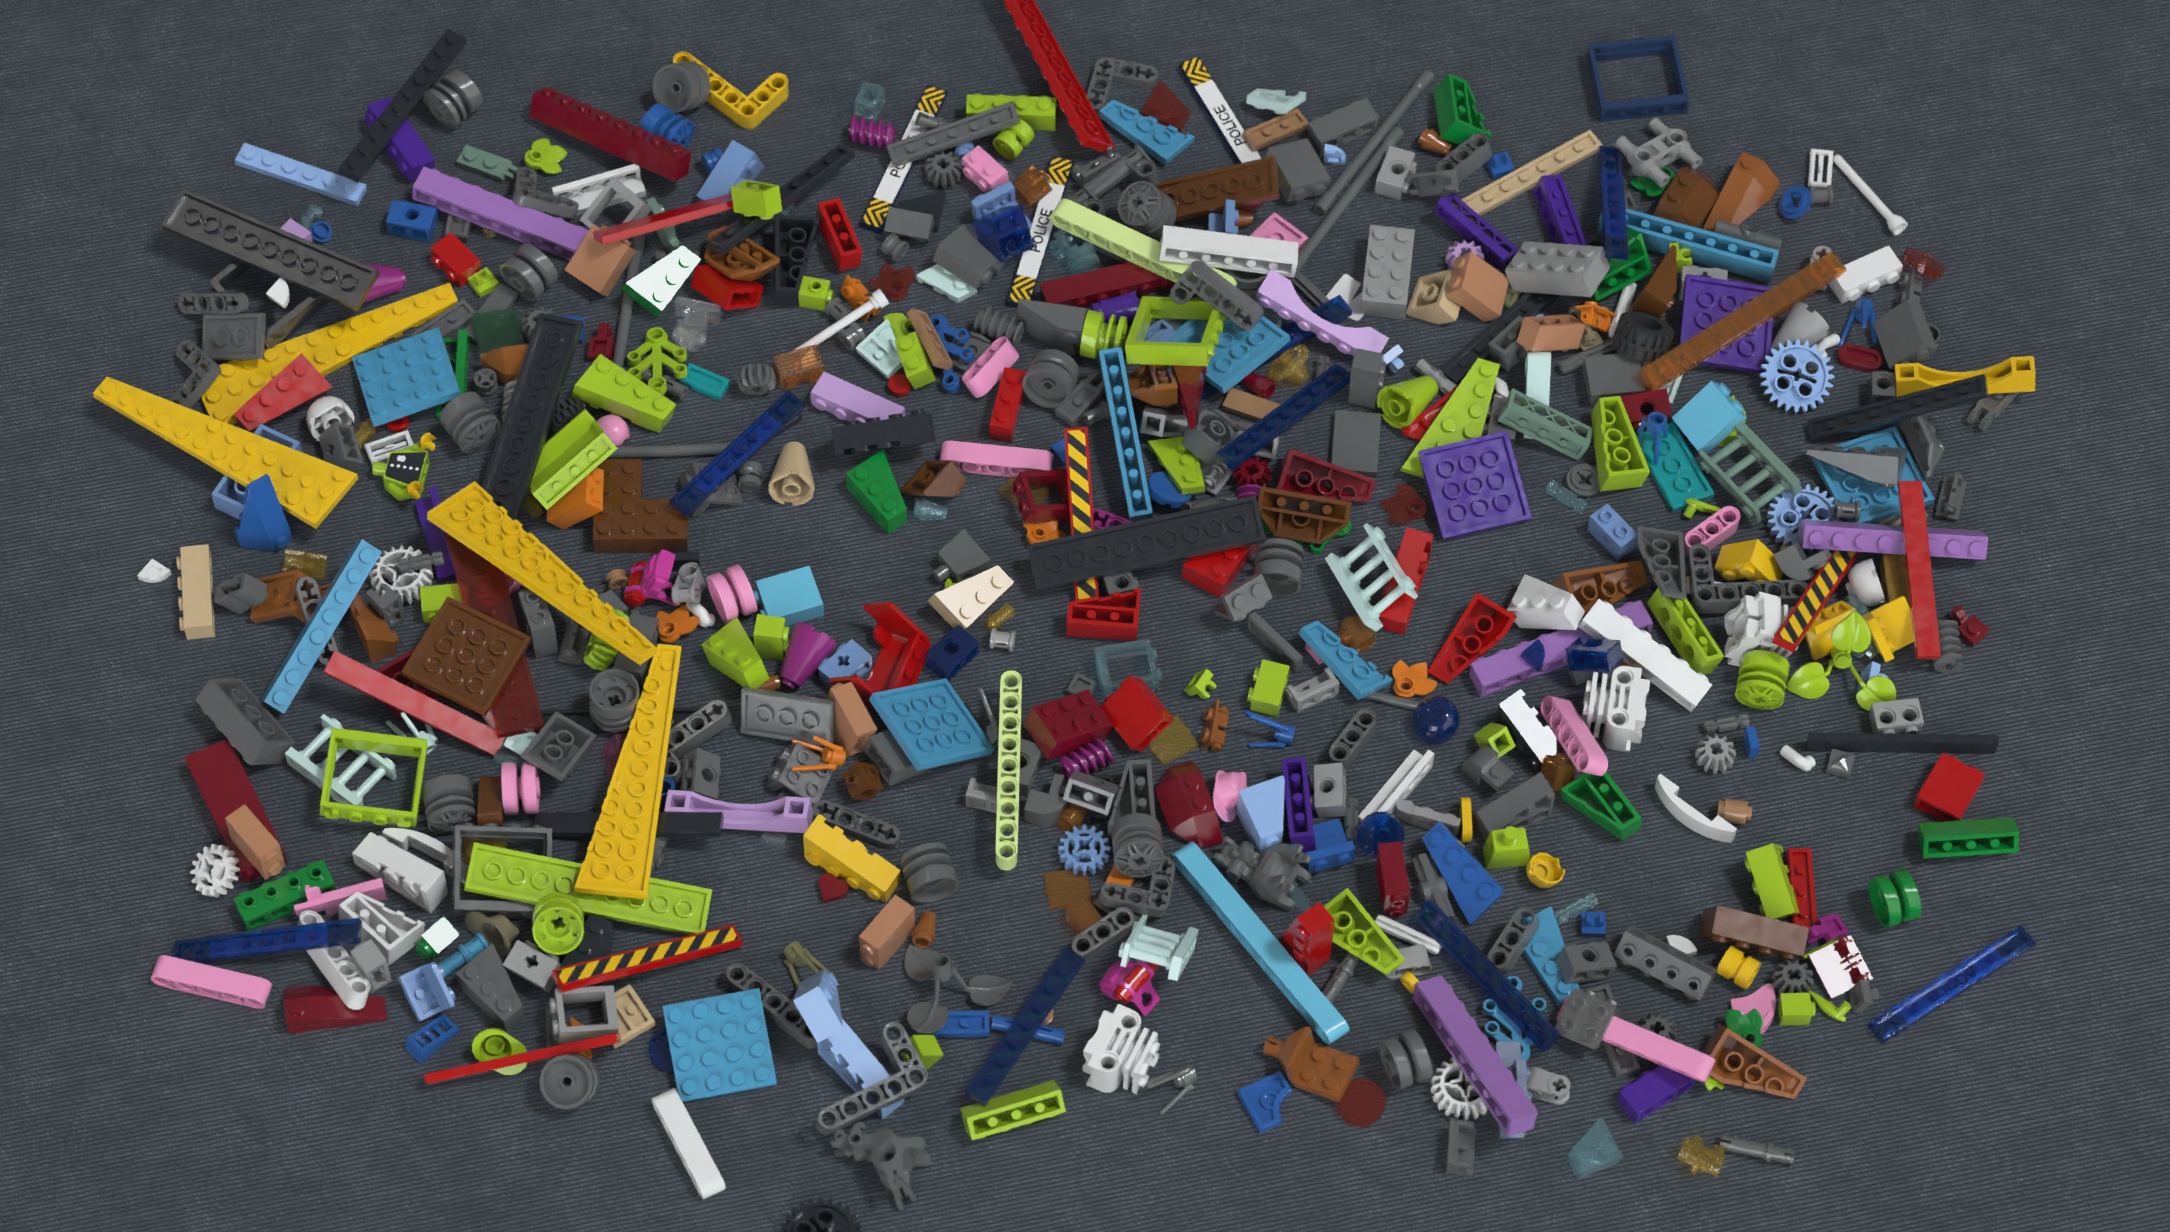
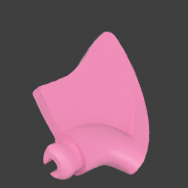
M1766 984L1749 996L1731 999V1009L1739 1010L1745 1015L1752 1009H1756L1763 1018L1761 1035L1768 1029L1773 1020L1776 1007L1773 985Z

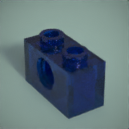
M958 625L954 630L946 632L938 645H933L926 653V665L941 679L946 678L950 681L979 654V641ZM954 651L956 653L948 654L947 652Z
M1579 637L1565 649L1568 667L1571 671L1611 673L1624 662L1620 640Z

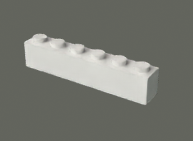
M1163 225L1159 260L1184 264L1201 261L1209 267L1268 274L1272 269L1282 276L1294 278L1298 263V242Z
M1598 599L1578 627L1629 666L1642 668V676L1650 680V682L1688 711L1692 712L1712 686L1708 678L1701 673L1693 671L1685 660L1678 659L1672 655L1668 647L1655 642L1647 631L1639 630L1635 627L1630 618L1624 615L1621 616L1614 611L1615 609L1610 603Z

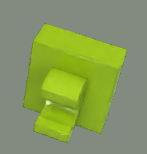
M1677 242L1669 243V249L1672 245L1676 246L1677 274H1681V265H1692V257L1684 258L1685 256H1690V249L1682 248L1680 250Z
M487 267L468 277V283L480 298L494 291L499 284Z
M1208 669L1196 672L1184 691L1190 696L1198 694L1202 699L1209 698L1210 695L1206 692L1205 687H1208L1210 690L1217 687L1210 680L1214 674Z

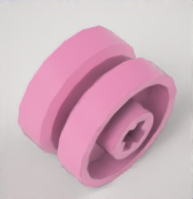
M736 564L727 568L725 577L719 572L707 576L706 580L712 601L725 624H728L735 617L738 618L739 612L744 616L757 612V603L753 590L740 565Z
M524 761L521 766V777H519L518 767L515 762H503L501 780L504 815L517 814L520 809V799H522L523 810L526 814L539 813L540 777L538 776L537 766Z

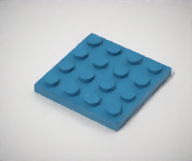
M1264 316L1250 330L1241 328L1226 317V321H1223V332L1219 333V344L1215 345V355L1211 357L1209 365L1206 366L1207 373L1203 374V377L1224 394L1289 343L1290 336ZM1190 319L1175 331L1176 335L1164 342L1201 343L1208 320Z
M439 327L352 357L374 427L448 402L461 395Z
M1896 426L1835 445L1843 447V451H1847L1848 448L1862 446L1866 451L1876 449V447L1907 449ZM1907 449L1901 481H1922L1924 505H1931L1934 503V497ZM1811 456V460L1830 496L1834 497L1833 502L1835 500L1845 503L1860 501L1861 513L1859 521L1842 518L1844 522L1873 524L1900 515L1897 484L1894 487L1880 486L1881 483L1869 481Z
M946 678L872 693L869 701L917 771L991 755L994 747Z
M759 988L662 1006L678 1095L682 1103L777 1085Z

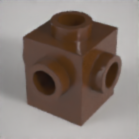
M857 762L851 765L850 769L843 774L851 799L869 801L884 789L878 770L873 764Z

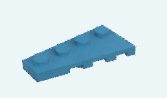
M1114 99L1100 109L1098 113L1100 119L1136 145L1138 144L1144 151L1164 165H1167L1194 142L1195 136L1190 134L1183 135L1177 132L1178 129L1171 125L1166 127L1157 123L1158 119L1139 115L1138 110Z
M1315 621L1300 629L1298 634L1357 700L1388 687L1392 683L1393 679L1388 675L1383 676L1377 672V666L1370 661L1366 663L1357 656L1359 652L1352 647L1349 648L1341 644V638L1319 621Z
M1550 906L1536 913L1540 920V926L1523 953L1560 1008L1565 998L1570 996L1573 988L1578 990L1580 988L1578 983H1565L1556 959L1565 944L1554 912ZM1530 916L1522 921V924H1529L1532 920V917ZM1514 936L1513 938L1518 942L1519 937Z

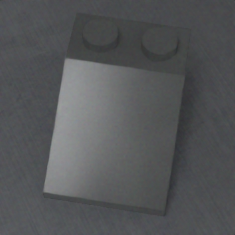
M1018 299V324L1024 321V331L1053 349L1068 355H1080L1086 308Z
M556 711L522 753L521 758L558 780L563 781L588 756L597 735Z

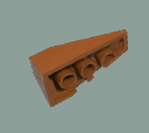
M1742 152L1703 230L1713 232L1717 219L1741 225L1749 216L1752 217L1762 205H1766L1771 201L1780 185V181L1763 160Z
M1640 560L1563 573L1550 582V584L1573 594L1584 609L1583 617H1585L1598 599L1612 605L1646 584L1648 580Z
M357 593L347 610L371 663L398 654L396 645L400 642L396 631H391L382 617Z
M1720 1024L1706 1045L1704 1054L1716 1060L1709 1075L1722 1083L1795 1099L1807 1080L1805 1076Z

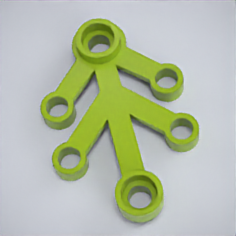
M659 327L649 329L645 336V343L627 355L628 364L635 366L630 368L628 373L639 380L642 379V373L653 365V377L649 379L648 386L661 395H664L667 391L666 379L662 377V364L673 370L674 376L678 379H683L688 375L687 366L680 363L687 359L686 349L668 341L667 333ZM661 347L671 352L674 360L663 354ZM652 349V353L642 361L641 356Z

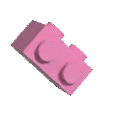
M979 145L962 157L963 173L983 192L988 193L998 185H1004L1009 182L1008 171Z

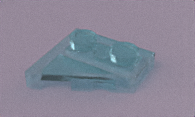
M1601 1117L1568 1153L1567 1159L1577 1179L1622 1162L1623 1156L1605 1121Z

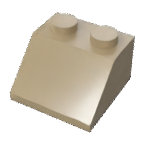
M1452 269L1418 278L1406 311L1408 316L1438 325L1456 321L1461 305L1446 295Z

